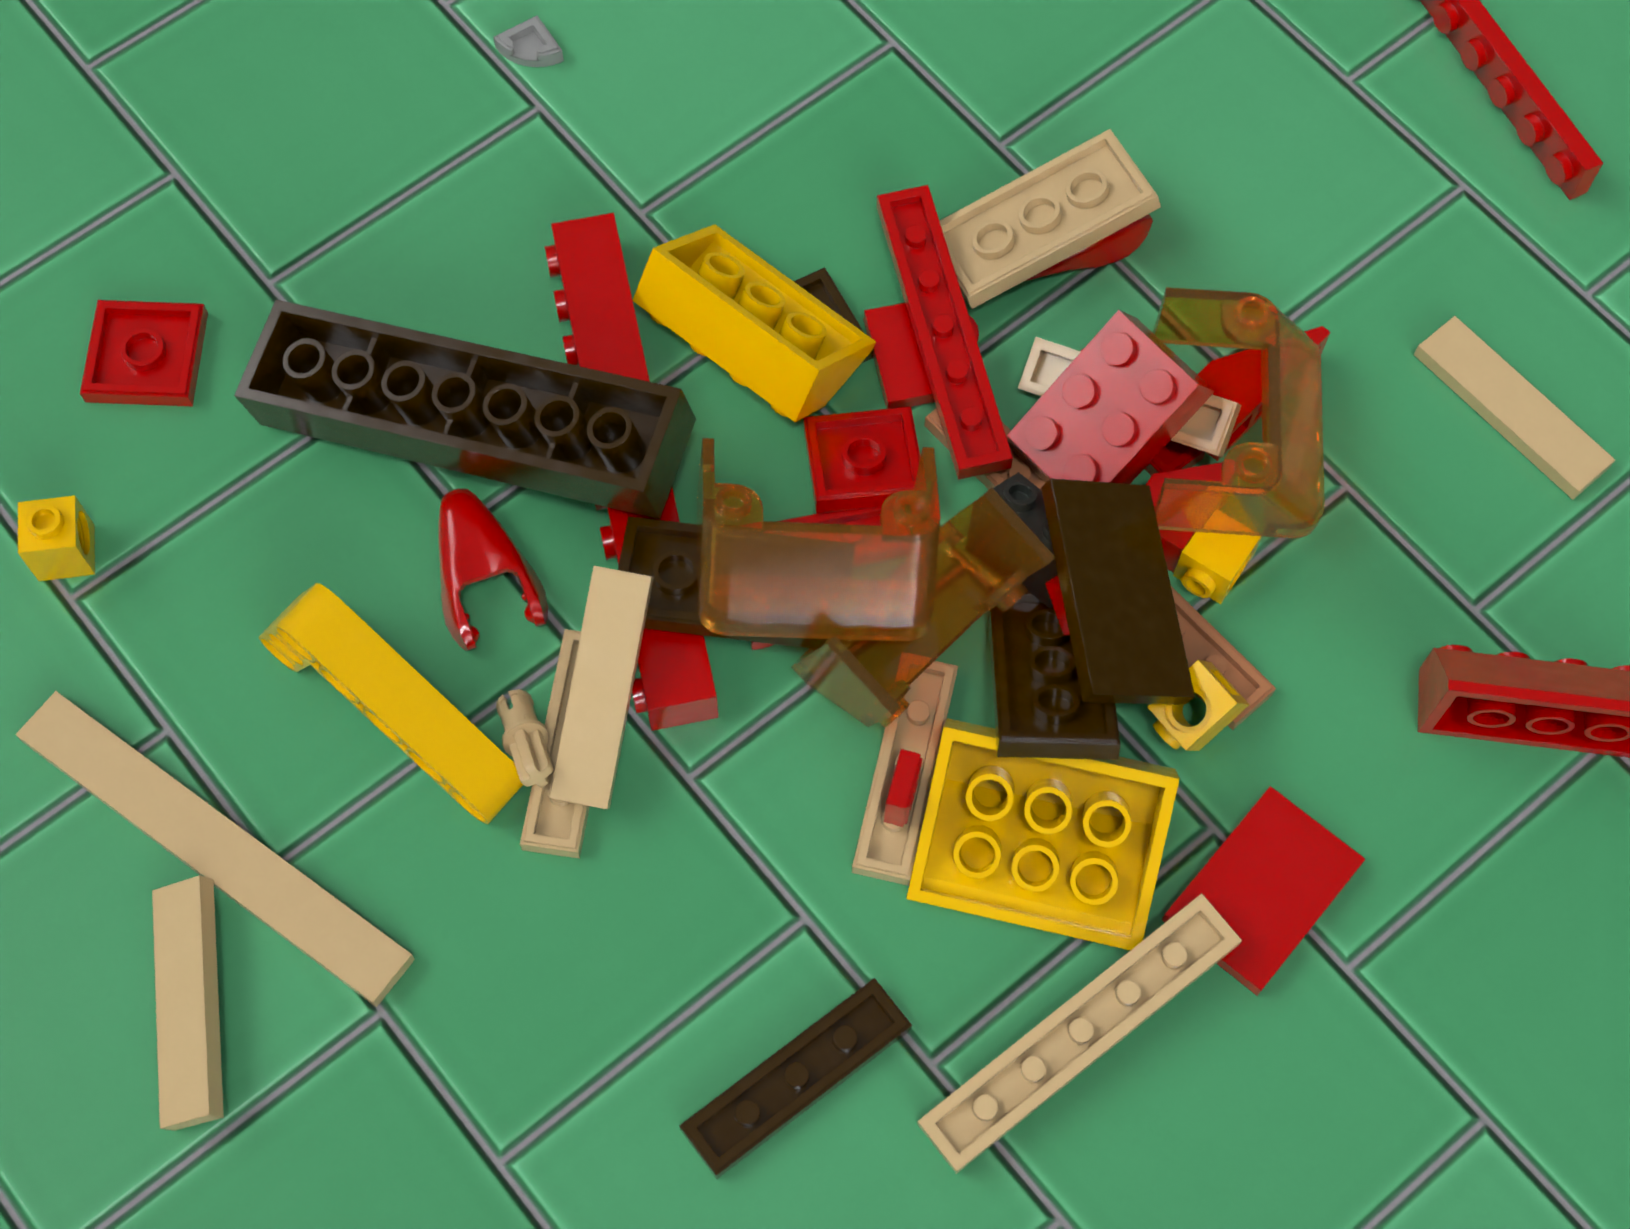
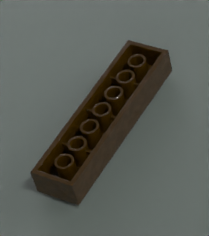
M275 300L234 395L256 421L263 426L659 520L696 421V417L680 388L281 300Z

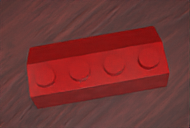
M1446 645L1440 648H1433L1419 669L1418 732L1630 758V665L1609 669L1588 666L1585 661L1573 658L1550 662L1530 659L1527 654L1521 652H1503L1497 655L1475 653L1471 648L1463 645Z

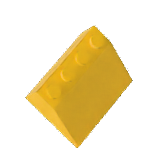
M947 718L943 728L906 899L1132 950L1144 938L1180 780L1177 771L1174 768L1120 756L1118 760L997 757L996 729Z

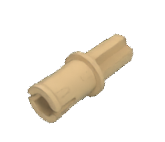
M520 689L508 691L513 708H509L504 695L500 696L496 703V709L505 731L502 735L503 747L506 753L513 757L520 782L523 785L529 787L536 784L540 788L544 787L549 783L548 776L554 770L546 747L549 740L548 731L545 725L537 719L531 695Z

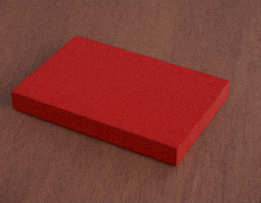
M1270 786L1164 914L1162 921L1167 922L1202 893L1242 940L1239 946L1216 964L1258 996L1366 859Z

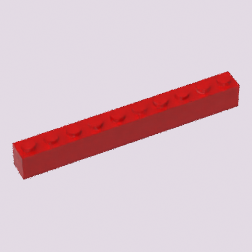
M614 213L551 223L554 245L544 247L550 278L561 276L563 289L555 290L553 293L559 323L570 321L572 335L562 336L567 364L650 382ZM671 487L660 520L680 522L673 488ZM595 504L596 511L607 509L610 525L600 527L606 560L617 558L619 566L628 516L648 519L655 518ZM644 628L638 657L640 678L634 679L632 689L636 714L648 713L651 731L719 718L717 695L704 636Z

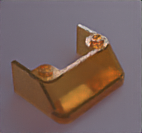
M1166 287L1153 329V333L1164 344L1261 350L1262 443H1241L1229 450L1222 464L1221 482L1165 478L1154 508L1159 530L1280 538H1301L1309 535L1317 527L1325 508L1321 353L1318 345L1277 306L1262 295L1249 292Z
M702 438L697 489L698 617L701 623L708 630L725 636L912 641L922 637L930 627L934 611L940 530V505L934 448H922L914 490L896 492L884 501L880 515V526L763 521L762 501L752 489L739 484L715 483L714 438Z
M990 488L940 525L846 613L842 642L836 636H833L817 648H809L794 662L791 668L807 685L865 726L869 727L879 722L885 728L910 705L904 698L911 688L909 685L984 613L990 611L995 606L1003 613L1013 606L1028 591L1022 582L1029 575L1047 566L1055 556L993 488Z

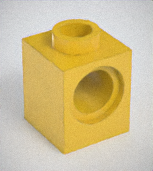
M75 495L18 502V554L38 581L95 575L94 523Z
M1216 502L1182 551L1173 576L1181 580L1183 586L1192 594L1201 598H1211L1217 603L1222 604L1254 556L1264 530Z
M1197 660L1189 668L1194 694L1200 695L1206 704L1205 717L1199 724L1192 726L1185 720L1183 715L1184 705L1150 704L1147 706L1158 719L1153 724L1154 729L1175 750L1182 746L1186 751H1200L1250 705L1212 662Z

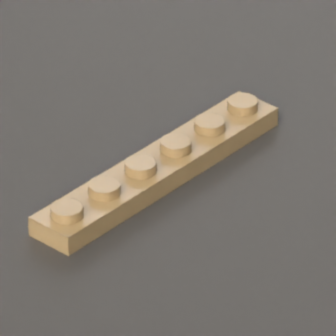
M1201 893L919 1119L917 1125L957 1174L1233 951L1242 940Z

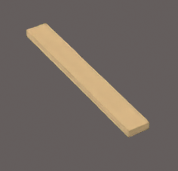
M57 691L48 698L15 734L24 744L200 876L213 879L216 888L375 1007L381 1003L415 959L410 952Z

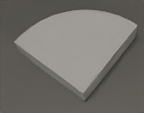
M538 16L493 37L495 48L498 52L516 64L528 67H546L564 61L562 49Z

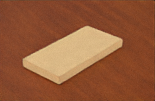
M1108 129L940 220V224L961 292L971 309L1152 213L1161 208L1154 189L1112 130Z

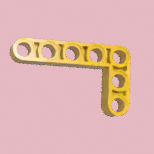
M315 583L300 594L259 636V640L266 649L292 671L298 672L311 665L454 800L482 823L488 825L523 786L520 782L515 763L350 607L322 584Z

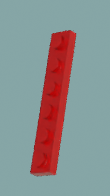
M1420 0L1433 17L1436 28L1448 37L1459 52L1463 64L1474 72L1486 88L1492 103L1496 107L1501 108L1516 128L1520 140L1531 148L1543 164L1549 179L1561 188L1569 200L1587 193L1603 165L1602 160L1481 1Z
M924 185L877 195V210L957 478L961 480L1012 468L1013 456L929 186Z

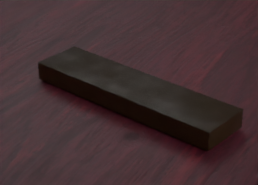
M874 978L679 1125L680 1130L715 1178L718 1179L911 1031L912 1024Z

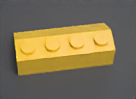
M715 224L652 248L633 297V302L647 311L655 322L671 329L687 341L695 352L711 359L727 371L735 382L750 388L770 403L776 413L790 418L794 422L825 407L870 354L876 344V341Z

